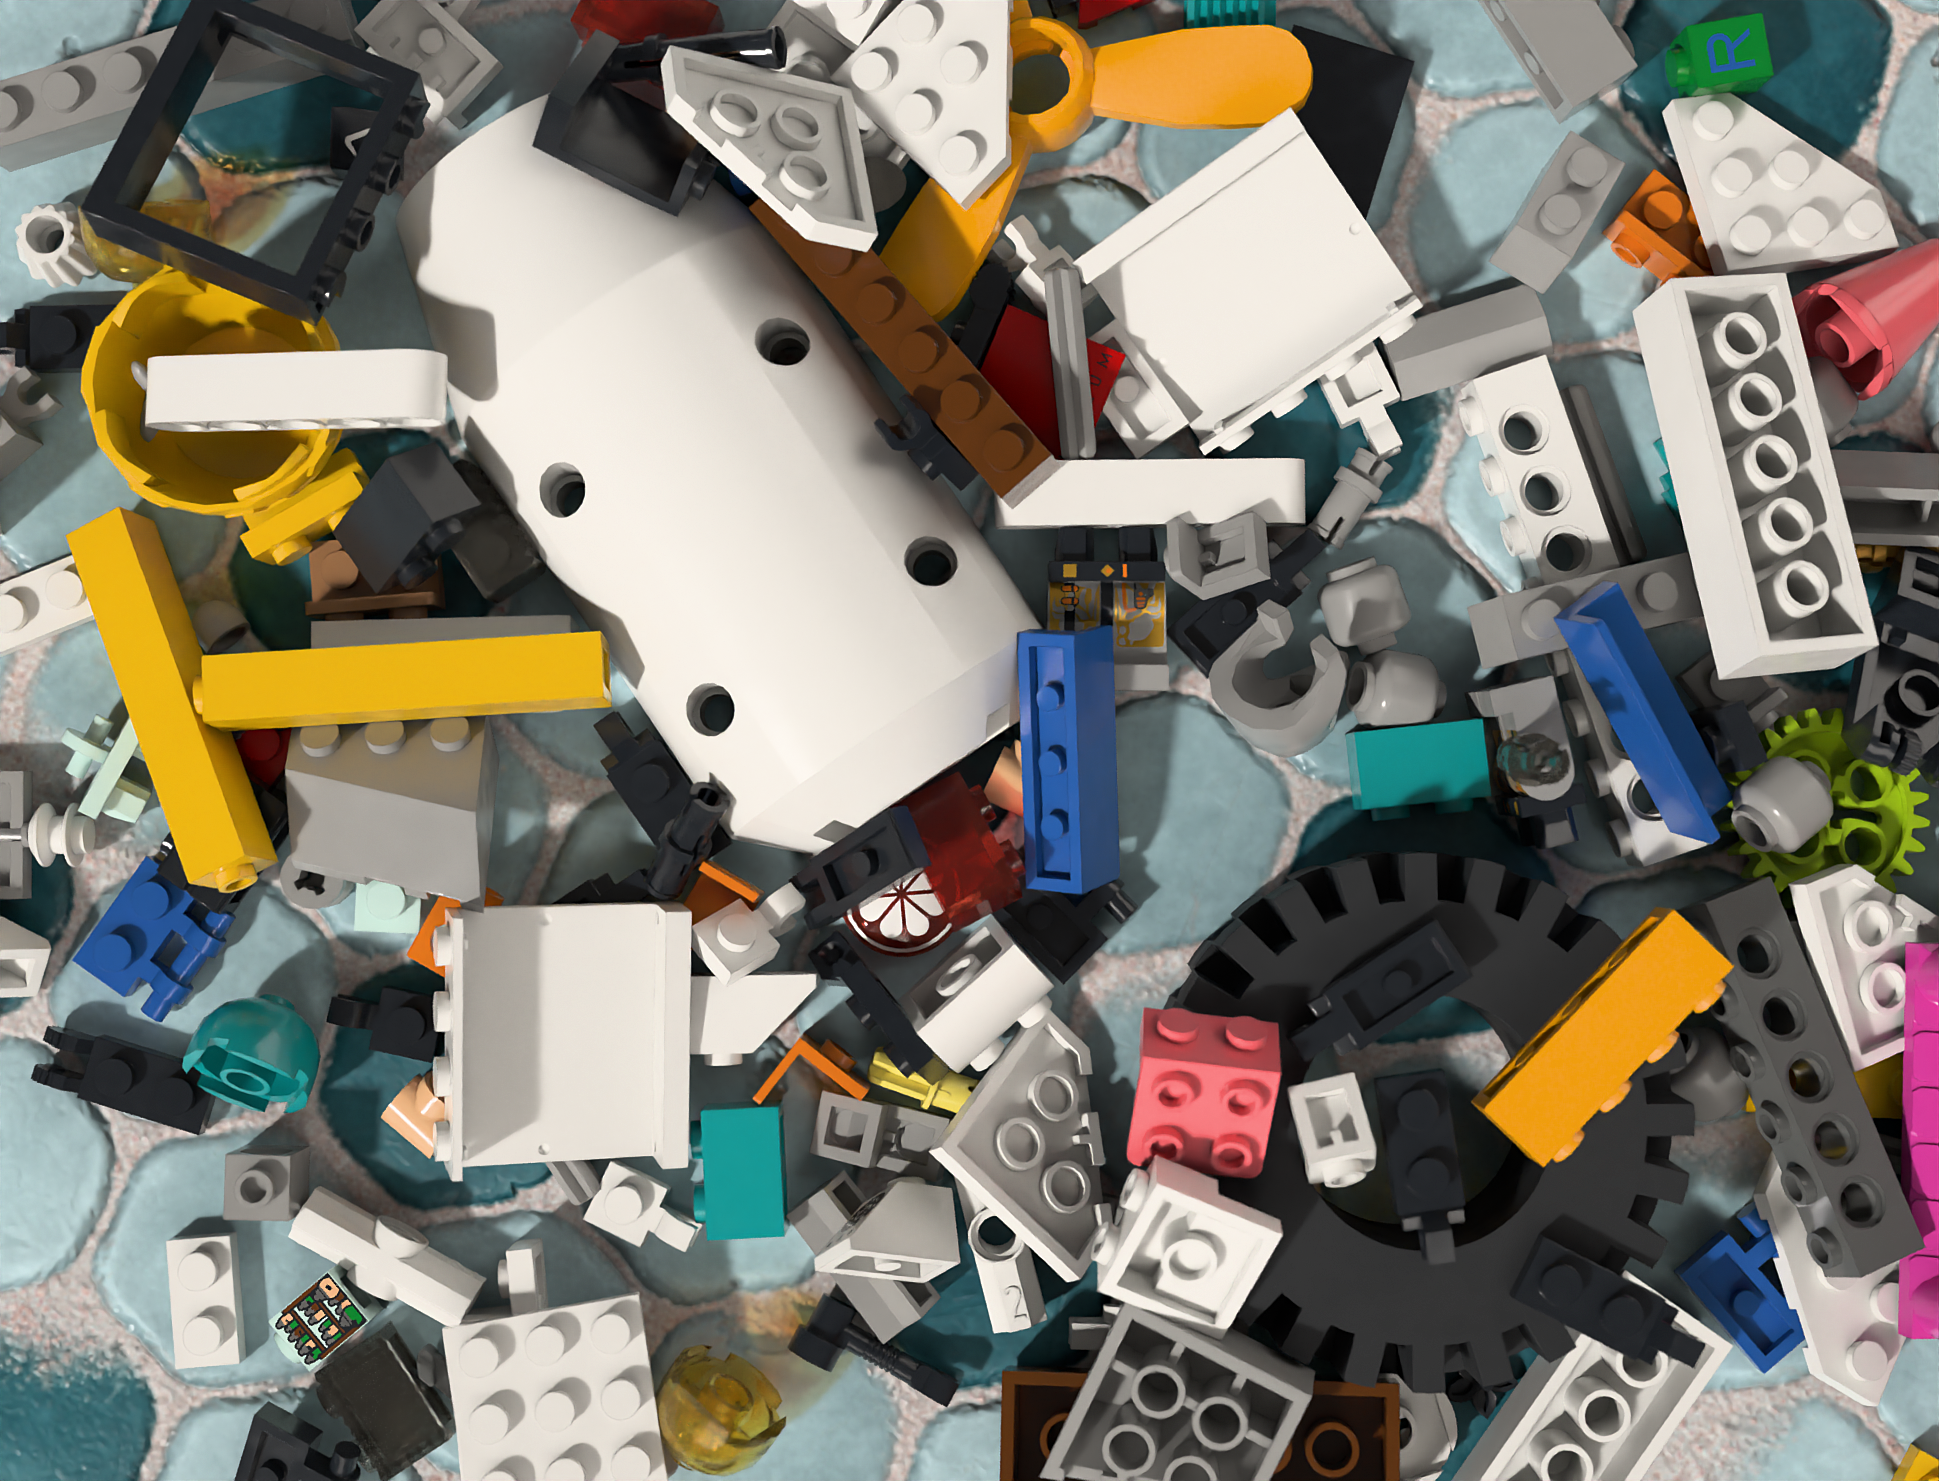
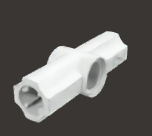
M954 1176L968 1230L969 1245L974 1254L994 1334L1000 1332L1011 1333L1031 1328L1040 1322L1048 1320L1030 1247L1015 1233L1003 1245L993 1246L986 1243L980 1237L979 1227L985 1219L996 1215Z
M322 1186L315 1188L309 1199L302 1206L288 1236L298 1244L320 1254V1256L348 1270L346 1275L349 1280L365 1292L388 1301L400 1299L446 1326L460 1324V1321L472 1309L487 1280L477 1272L471 1271L459 1262L429 1247V1240L412 1226L389 1216L381 1215L377 1218Z

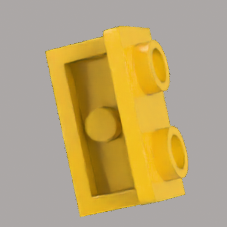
M348 448L338 451L329 458L317 477L299 493L270 509L242 516L250 530L240 535V538L253 559L270 565H287L309 553L313 549L310 542H315L335 529L370 482L355 453Z

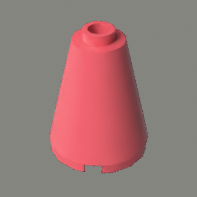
M1937 238L1926 240L1808 285L1792 298L1807 357L1822 356L1831 360L1854 391L1860 393L1858 400L1865 401L1883 391L1939 324V239Z

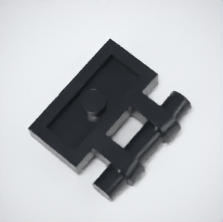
M1017 849L972 894L1063 985L1108 940L1090 920L1104 907L1122 924L1138 907L1121 889L1124 883L1119 878L1089 891L1076 906L1061 892L1027 889L1025 857Z
M268 1401L254 1414L234 1481H359L361 1471L357 1463L361 1450L354 1442L340 1441L336 1444L332 1457L320 1453L317 1450L323 1431Z

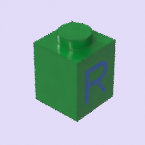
M1762 13L1689 25L1681 31L1671 42L1670 49L1667 50L1665 56L1667 80L1672 88H1678L1679 98L1729 92L1734 96L1755 93L1774 76Z

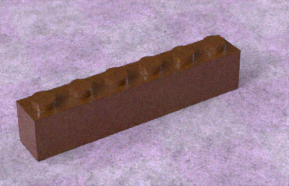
M759 198L749 207L758 220L1011 509H1014L1061 467L1046 447L871 248L864 252L805 239L762 198Z

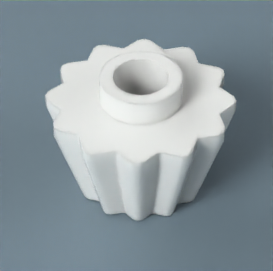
M45 203L33 207L31 213L22 215V224L15 228L18 237L16 246L19 259L27 264L32 278L37 280L46 279L51 287L58 288L65 282L72 286H78L83 276L96 274V261L106 254L105 249L100 244L102 238L96 236L82 211L77 210L73 203ZM64 236L62 244L55 250L57 240Z

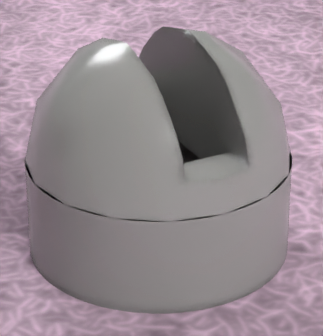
M211 600L200 605L192 619V626L198 642L208 655H217L235 645L250 628V623L235 606L225 601Z

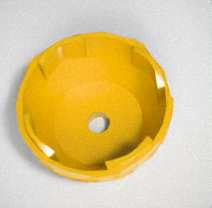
M163 265L164 268L127 293L99 326L95 327L82 367L81 393L88 406L97 444L129 482L128 486L132 491L163 508L172 507L201 515L225 516V518L238 517L270 509L299 493L317 477L335 451L343 429L214 432L159 430L150 442H146L140 434L141 411L146 392L134 379L131 364L133 361H139L148 367V358L158 356L341 351L339 341L331 325L323 315L317 326H313L173 267Z

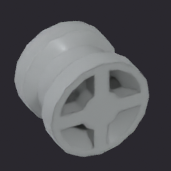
M291 854L286 858L281 868L280 882L283 892L292 903L302 908L319 909L340 904L350 895L355 886V882L310 872V878H308L309 871L294 868Z

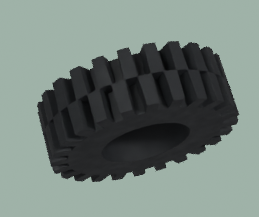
M1371 851L1347 855L1346 860L1327 866L1311 865L1297 870L1285 877L1286 884L1276 888L1265 897L1253 895L1231 913L1235 920L1222 931L1214 942L1204 940L1187 963L1192 972L1184 982L1177 998L1169 995L1163 1010L1180 1008L1197 1014L1231 1018L1248 1016L1260 1021L1278 1023L1281 1076L1261 1173L1249 1179L1201 1174L1217 1180L1219 1195L1281 1221L1282 1237L1236 1316L1248 1326L1255 1322L1269 1331L1279 1349L1293 1359L1309 1365L1313 1356L1328 1360L1343 1380L1357 1385L1375 1388L1379 1373L1397 1374L1413 1393H1445V1373L1464 1369L1483 1387L1514 1379L1508 1357L1529 1347L1549 1363L1565 1356L1577 1347L1565 1325L1513 1299L1509 1295L1538 1235H1543L1617 1274L1621 1272L1630 1257L1653 1269L1668 1240L1648 1225L1656 1209L1658 1199L1682 1205L1687 1192L1690 1174L1669 1160L1672 1136H1694L1695 1132L1694 1103L1671 1091L1669 1071L1688 1066L1680 1035L1676 1043L1664 1056L1653 1063L1645 1060L1628 1078L1632 1083L1631 1089L1614 1108L1604 1113L1598 1109L1580 1128L1585 1133L1583 1140L1562 1161L1556 1162L1551 1159L1543 1167L1529 1158L1512 1142L1511 1149L1495 1177L1477 1196L1463 1206L1465 1222L1450 1224L1456 1258L1454 1262L1428 1265L1427 1260H1423L1421 1256L1418 1230L1404 1231L1401 1224L1381 1223L1350 1214L1326 1200L1317 1192L1313 1184H1309L1300 1152L1298 1132L1288 1099V1087L1303 1084L1314 1057L1306 1062L1300 1059L1286 1038V1035L1314 1017L1307 1003L1319 996L1320 990L1430 918H1436L1473 975L1469 980L1444 996L1461 1000L1481 1015L1494 1029L1511 1060L1623 942L1614 930L1601 919L1579 914L1566 903L1569 895L1542 880L1521 877L1506 870V866L1492 861L1428 851Z

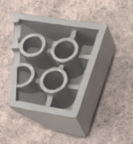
M479 715L292 727L285 776L291 861L294 868L367 885L373 880L404 887L406 895L429 900L432 894L459 900L463 909L484 913L500 760L489 716Z
M1123 1301L1076 1397L1040 1477L1063 1481L1065 1477L1087 1481H1269L1312 1397L1315 1370L1230 1327L1223 1339L1218 1340Z

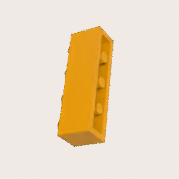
M1656 906L1471 1102L1529 1158L1544 1167L1551 1159L1556 1162L1562 1161L1581 1143L1585 1133L1580 1128L1597 1110L1600 1109L1603 1113L1607 1112L1627 1095L1632 1087V1083L1628 1078L1645 1060L1649 1063L1657 1061L1672 1048L1679 1037V1033L1674 1029L1691 1011L1694 1010L1696 1013H1701L1721 996L1726 988V984L1722 979L1734 966L1674 909Z

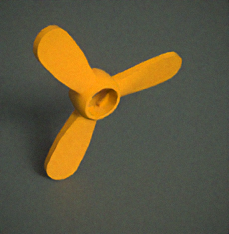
M1013 0V12H1010V46L1013 49V67L1034 55L1051 54L1060 57L1068 68L1070 76L1068 93L1056 106L1039 114H1018L1013 112L1009 106V135L1012 138L1011 165L967 211L930 177L897 225L879 258L936 323L940 322L958 306L975 278L976 272L979 271L980 266H982L996 241L1032 154L1056 152L1076 142L1092 124L1094 116L1176 129H1241L1261 127L1288 107H1291L1296 114L1304 107L1312 90L1313 68L1307 50L1290 31L1271 25L1181 29L1089 48L1086 40L1065 22L1045 16H1033L1028 0Z

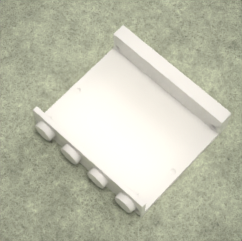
M1288 107L1072 262L1085 283L1091 282L1114 317L1121 324L1187 418L1189 426L1200 440L1199 448L1204 455L1216 447L1220 449L1222 454H1226L1241 445L1255 433L1250 426L1251 423L1270 410L1276 418H1279L1294 409L1308 397L1303 389L1323 374L1327 376L1329 381H1333L1354 368L1362 361L1361 356L1357 352L1377 337H1380L1384 344L1395 340L1417 323L1412 314L1423 307L1305 131V128L1291 107Z
M679 901L484 906V913L463 909L462 907L445 908V926H436L433 937L435 966H445V991L434 992L433 998L435 1031H445V1056L434 1057L433 1061L435 1097L445 1096L444 1121L434 1122L433 1153L435 1161H444L452 1182L462 1181V1167L653 1156L662 1169L688 1168L692 912Z

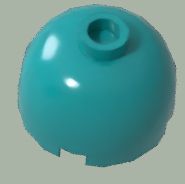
M262 994L258 998H239L227 1001L205 1016L192 1036L184 1055L182 1067L187 1074L192 1066H194L201 1072L197 1085L206 1092L228 1103L254 1111L265 1112L269 1101L287 1102L283 1113H294L306 1107L316 1080L321 1055L315 1033L307 1021L295 1012L294 1005L280 996Z

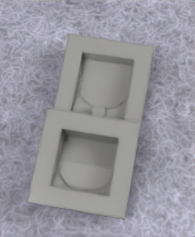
M822 1090L809 1153L865 1168L876 1166L937 1182L942 1180L945 1166L929 1151L954 1117L867 1097L859 1101L851 1094Z

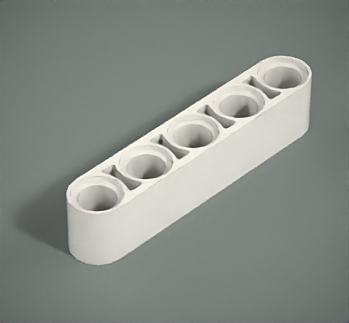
M388 349L148 358L145 426L158 430L177 432L442 426L446 421L448 356L428 350Z
M1295 458L1056 460L1061 467L1014 509H1011L994 491L996 529L1032 530L1060 529V527H1094V529H1118L1119 527L1167 528L1166 523L1177 518H1181L1193 528H1206L1252 511L1266 521V527L1305 525V461Z

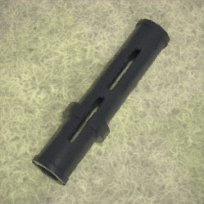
M772 26L768 29L711 33L669 38L662 32L650 33L645 37L644 41L619 43L606 82L613 84L649 80L653 86H663L661 71L663 59L661 58H664L670 45L705 54L739 51L715 54L713 56L766 69H782L787 61L785 35L779 26Z

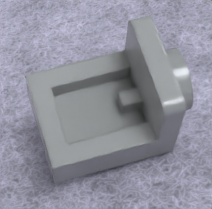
M1252 511L1200 530L1194 529L1181 518L1166 523L1168 546L1164 549L1166 569L1175 582H1178L1200 599L1206 600L1270 579L1266 521Z

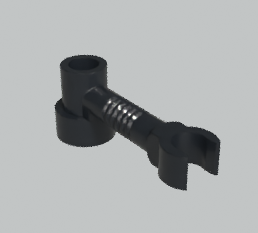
M823 1293L807 1324L798 1325L787 1346L797 1356L828 1372H832L843 1350L846 1349L856 1356L868 1360L869 1363H874V1366H879L885 1372H890L894 1377L945 1407H948L960 1385L957 1383L958 1380L949 1374L903 1351L900 1352L898 1348L894 1349V1346H889L887 1342L883 1344L878 1340V1337H873L871 1333L851 1323L857 1310L827 1293Z

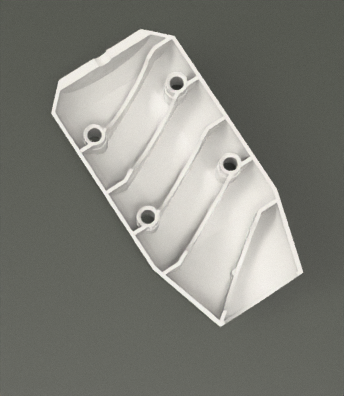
M549 94L544 95L496 119L449 152L413 187L404 199L396 216V229L434 351L448 356L447 393L461 438L591 632L601 631L610 646L611 662L694 784L697 782H709L725 791L727 795L723 800H729L730 804L720 824L729 837L733 840L816 856L884 811L890 809L1019 722L1017 632L1028 629L1045 630V627L943 476L940 474L932 481L907 454L909 450H893L876 431L874 422L879 417L890 426L897 425L903 420V417L807 275L752 213L749 207L715 179H712L703 199L699 201L690 196L678 217L637 200L533 147L532 144ZM788 347H797L807 354L797 364L789 366L774 364L776 355ZM577 488H585L586 494L582 505L577 512L567 517L564 510V502L567 496ZM929 555L940 556L950 565V577L944 584L938 586L922 585L914 576L917 563ZM720 696H728L734 702L735 715L732 724L724 732H715L707 725L705 710L713 699Z

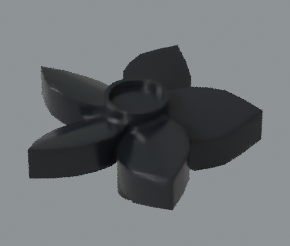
M1464 1369L1457 1371L1460 1375L1454 1377L1447 1384L1445 1394L1449 1401L1462 1403L1471 1400L1473 1407L1488 1420L1496 1407V1396L1493 1391L1507 1392L1515 1388L1518 1382L1514 1378L1500 1384L1483 1387Z

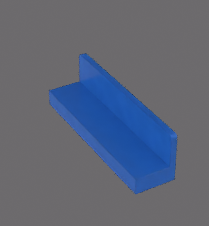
M1603 581L1553 619L1669 831L1713 844L1720 838V835L1710 817L1732 801L1733 797L1619 583Z
M1099 625L1081 631L1028 629L1017 632L1026 888L1084 894L1118 879L1120 875L1113 628L1111 625Z

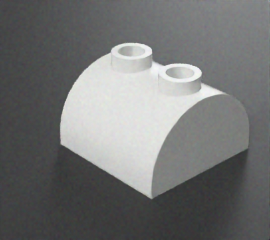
M991 915L898 1000L916 1033L950 1068L960 1073L970 1064L976 1071H982L994 1063L1002 1054L1005 1045L998 1037L1016 1021L1024 1028L1031 1027L1048 1013L1052 1006V1001L1046 994L1055 985L997 919Z

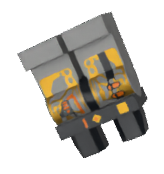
M1060 527L1055 547V561H1049L1046 630L1081 631L1099 625H1111L1113 628L1115 691H1170L1169 665H1167L1164 561H1158V549L1153 527H1119L1118 561H1094V527Z
M1553 675L1523 678L1465 692L1470 717H1488L1497 751L1493 764V777L1497 786L1504 792V794L1494 796L1498 814L1515 817L1522 846L1535 845L1536 849L1542 850L1579 841L1571 806L1587 803L1583 783H1572L1574 779V763Z

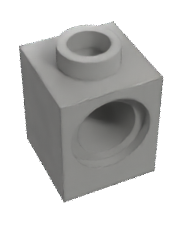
M247 1144L225 1154L223 1220L290 1221L297 1217L302 1206L309 1199L310 1146Z

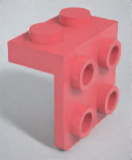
M1144 1007L1140 1027L1139 1076L1127 1143L1128 1160L1134 1165L1149 1167L1155 1155H1158L1199 1173L1248 1179L1258 1176L1263 1167L1281 1076L1278 1023L1260 1021L1248 1016L1231 1018L1197 1014L1180 1008L1163 1010Z

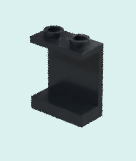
M596 29L550 92L532 146L637 200L678 217L690 196L699 201L703 199L718 165L722 167L723 163L671 115L606 82L620 41Z

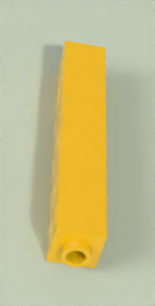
M118 506L65 536L189 884L217 888L220 893L239 891L249 887L258 880L256 873L279 861L232 732H221L203 722V714L199 715L195 709L193 681L196 675H202L203 653L155 521Z
M601 631L206 655L202 656V675H196L193 681V700L197 713L199 715L203 714V722L221 732L612 707L610 646Z

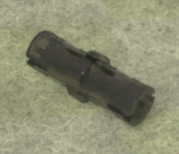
M1531 732L1507 738L1498 748L1496 757L1499 768L1507 770L1508 773L1506 775L1512 777L1513 780L1521 785L1532 787L1552 785L1563 780L1570 770L1571 760L1566 749L1561 750L1558 748L1560 743L1553 741L1544 734Z

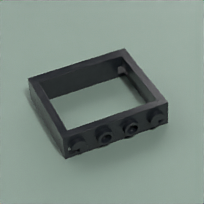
M191 0L80 210L97 237L308 324L317 326L325 308H329L334 296L341 298L347 279L344 271L354 251L362 252L371 239L375 226V216L373 213L382 195H391L399 183L403 171V159L401 157L410 139H419L425 131L423 119L431 104L427 100L421 74L243 0ZM232 36L385 99L295 276L140 212Z

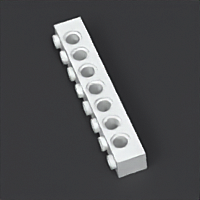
M1546 354L1470 381L1461 389L1464 399L1458 401L1459 415L1466 433L1470 437L1477 435L1485 458L1479 461V470L1483 484L1491 497L1498 495L1506 518L1500 521V530L1504 544L1512 557L1519 555L1527 577L1526 580L1521 581V590L1621 568ZM1516 419L1527 425L1531 432V444L1527 450L1516 449L1507 442L1504 436V425L1507 420ZM1529 479L1542 480L1549 486L1552 492V503L1548 510H1538L1527 501L1525 487ZM1552 538L1565 541L1572 549L1573 562L1567 571L1554 568L1548 561L1546 549ZM1569 648L1545 654L1544 658L1551 674L1554 677H1562L1569 700L1563 702L1567 724L1576 738L1583 737L1590 760L1584 762V770L1589 786L1597 798L1604 797L1611 821L1605 823V830L1614 854L1618 858L1625 857L1628 866L1645 867L1709 845V843L1671 833L1655 805L1647 813H1642L1635 807L1632 801V790L1641 778L1627 752L1623 753L1613 745L1610 737L1612 725Z

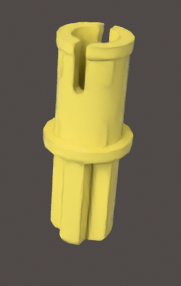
M883 1046L876 1049L867 1070V1079L871 1083L921 1100V1108L928 1109L931 1104L954 1113L960 1110L980 1082V1080L949 1070L950 1072L933 1086L916 1072L907 1079L885 1054Z

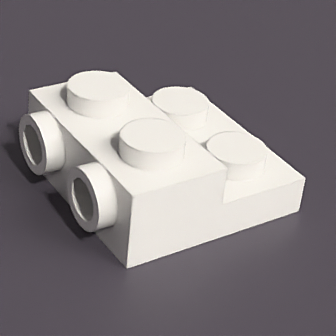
M1155 1155L1146 1172L1134 1168L1128 1176L1120 1199L1121 1207L1126 1209L1118 1224L1115 1225L1106 1221L1097 1233L1092 1247L1091 1259L1097 1262L1098 1291L1222 1340L1282 1237L1281 1221L1219 1195L1216 1179Z

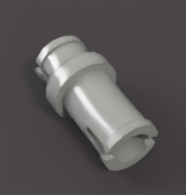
M1358 447L1348 467L1340 466L1333 478L1338 482L1312 523H1309L1307 529L1309 528L1316 536H1322L1323 541L1341 550L1346 538L1370 502L1376 504L1382 496L1383 492L1379 487L1393 468L1383 460L1381 462L1377 461L1378 457Z

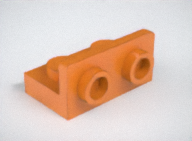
M1654 168L1603 230L1602 234L1612 241L1611 249L1622 261L1635 268L1644 266L1662 281L1660 286L1670 278L1714 276L1689 195Z

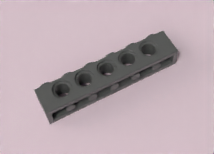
M1771 876L1735 885L1675 910L1734 966L1722 979L1726 984L1724 992L1708 1009L1721 1024L1731 1049L1730 1061L1738 1077L1746 1083L1747 1090L1756 1109L1755 1121L1758 1130L1772 1147L1782 1172L1781 1184L1788 1199L1796 1205L1808 1234L1806 1243L1813 1260L1822 1268L1825 1277L1862 1278L1925 1248L1926 1246ZM1738 945L1745 953V968L1741 966L1737 957ZM1764 1006L1770 1013V1029L1767 1028L1763 1020ZM1790 1067L1796 1076L1795 1091L1789 1082ZM1816 1129L1822 1140L1820 1152L1815 1145ZM1842 1192H1844L1847 1199L1845 1214L1841 1207Z

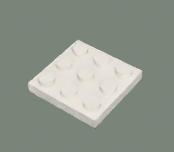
M639 1292L451 1325L442 1329L464 1481H669Z

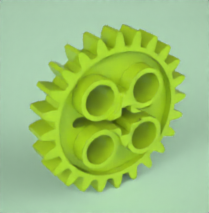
M1815 708L1799 711L1796 720L1791 715L1782 716L1774 722L1775 732L1766 728L1758 734L1768 760L1778 756H1787L1800 762L1810 761L1823 770L1831 783L1829 793L1833 800V810L1873 812L1877 817L1875 823L1853 818L1829 820L1821 830L1797 849L1794 855L1778 853L1772 850L1768 852L1759 851L1749 845L1738 833L1740 840L1733 844L1727 850L1728 856L1747 854L1750 859L1740 874L1741 877L1746 879L1762 875L1764 877L1771 876L1777 893L1779 894L1783 891L1782 905L1786 910L1795 909L1789 887L1790 883L1837 864H1857L1876 876L1875 882L1895 894L1897 889L1890 874L1894 876L1912 875L1914 870L1903 858L1904 854L1919 853L1925 850V846L1921 842L1911 837L1913 829L1930 826V820L1914 814V806L1929 799V794L1911 792L1909 783L1915 780L1920 775V772L1914 768V771L1906 777L1890 771V768L1887 766L1882 768L1855 758L1841 737L1844 720L1841 708L1825 710L1821 717ZM1763 764L1746 771L1725 773L1724 778L1737 787ZM1854 769L1861 774L1864 780L1865 789L1860 799L1854 795L1850 787V777ZM1732 801L1725 805V807L1733 809ZM1732 819L1719 825L1722 831L1737 832ZM1849 833H1852L1859 843L1860 852L1855 862L1850 860L1845 852V841Z

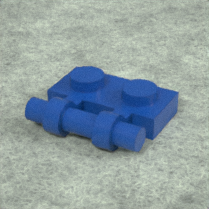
M146 856L72 961L123 997L132 996L142 980L149 983L153 992L141 1007V1011L151 1019L163 1022L175 1004L182 1005L194 989L190 982L207 958H216L227 942L223 936L236 919V916L233 913L219 915L210 910L204 920H200L191 913L198 901L192 898L188 892L181 890L158 874L156 870L162 863L161 860L155 856ZM178 933L187 944L169 968L159 961L158 958L174 935Z
M1752 1202L1744 1207L1737 1216L1751 1233L1749 1240L1740 1247L1727 1232L1720 1230L1678 1266L1674 1273L1755 1368L1765 1374L1806 1338L1796 1313L1797 1310L1789 1309L1783 1288L1777 1291L1758 1269L1769 1258L1773 1259L1779 1256L1768 1220L1760 1219L1756 1203Z

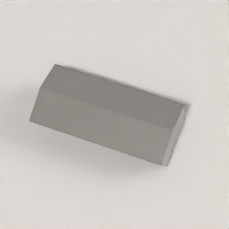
M1526 284L1415 318L1417 323L1395 340L1384 344L1379 337L1378 350L1402 401L1463 383L1545 354L1546 356L1555 354L1546 314L1535 289Z
M843 1170L790 1208L786 1217L817 1256L867 1199L846 1171ZM829 1273L883 1344L907 1326L921 1319L941 1298L929 1281L915 1283Z

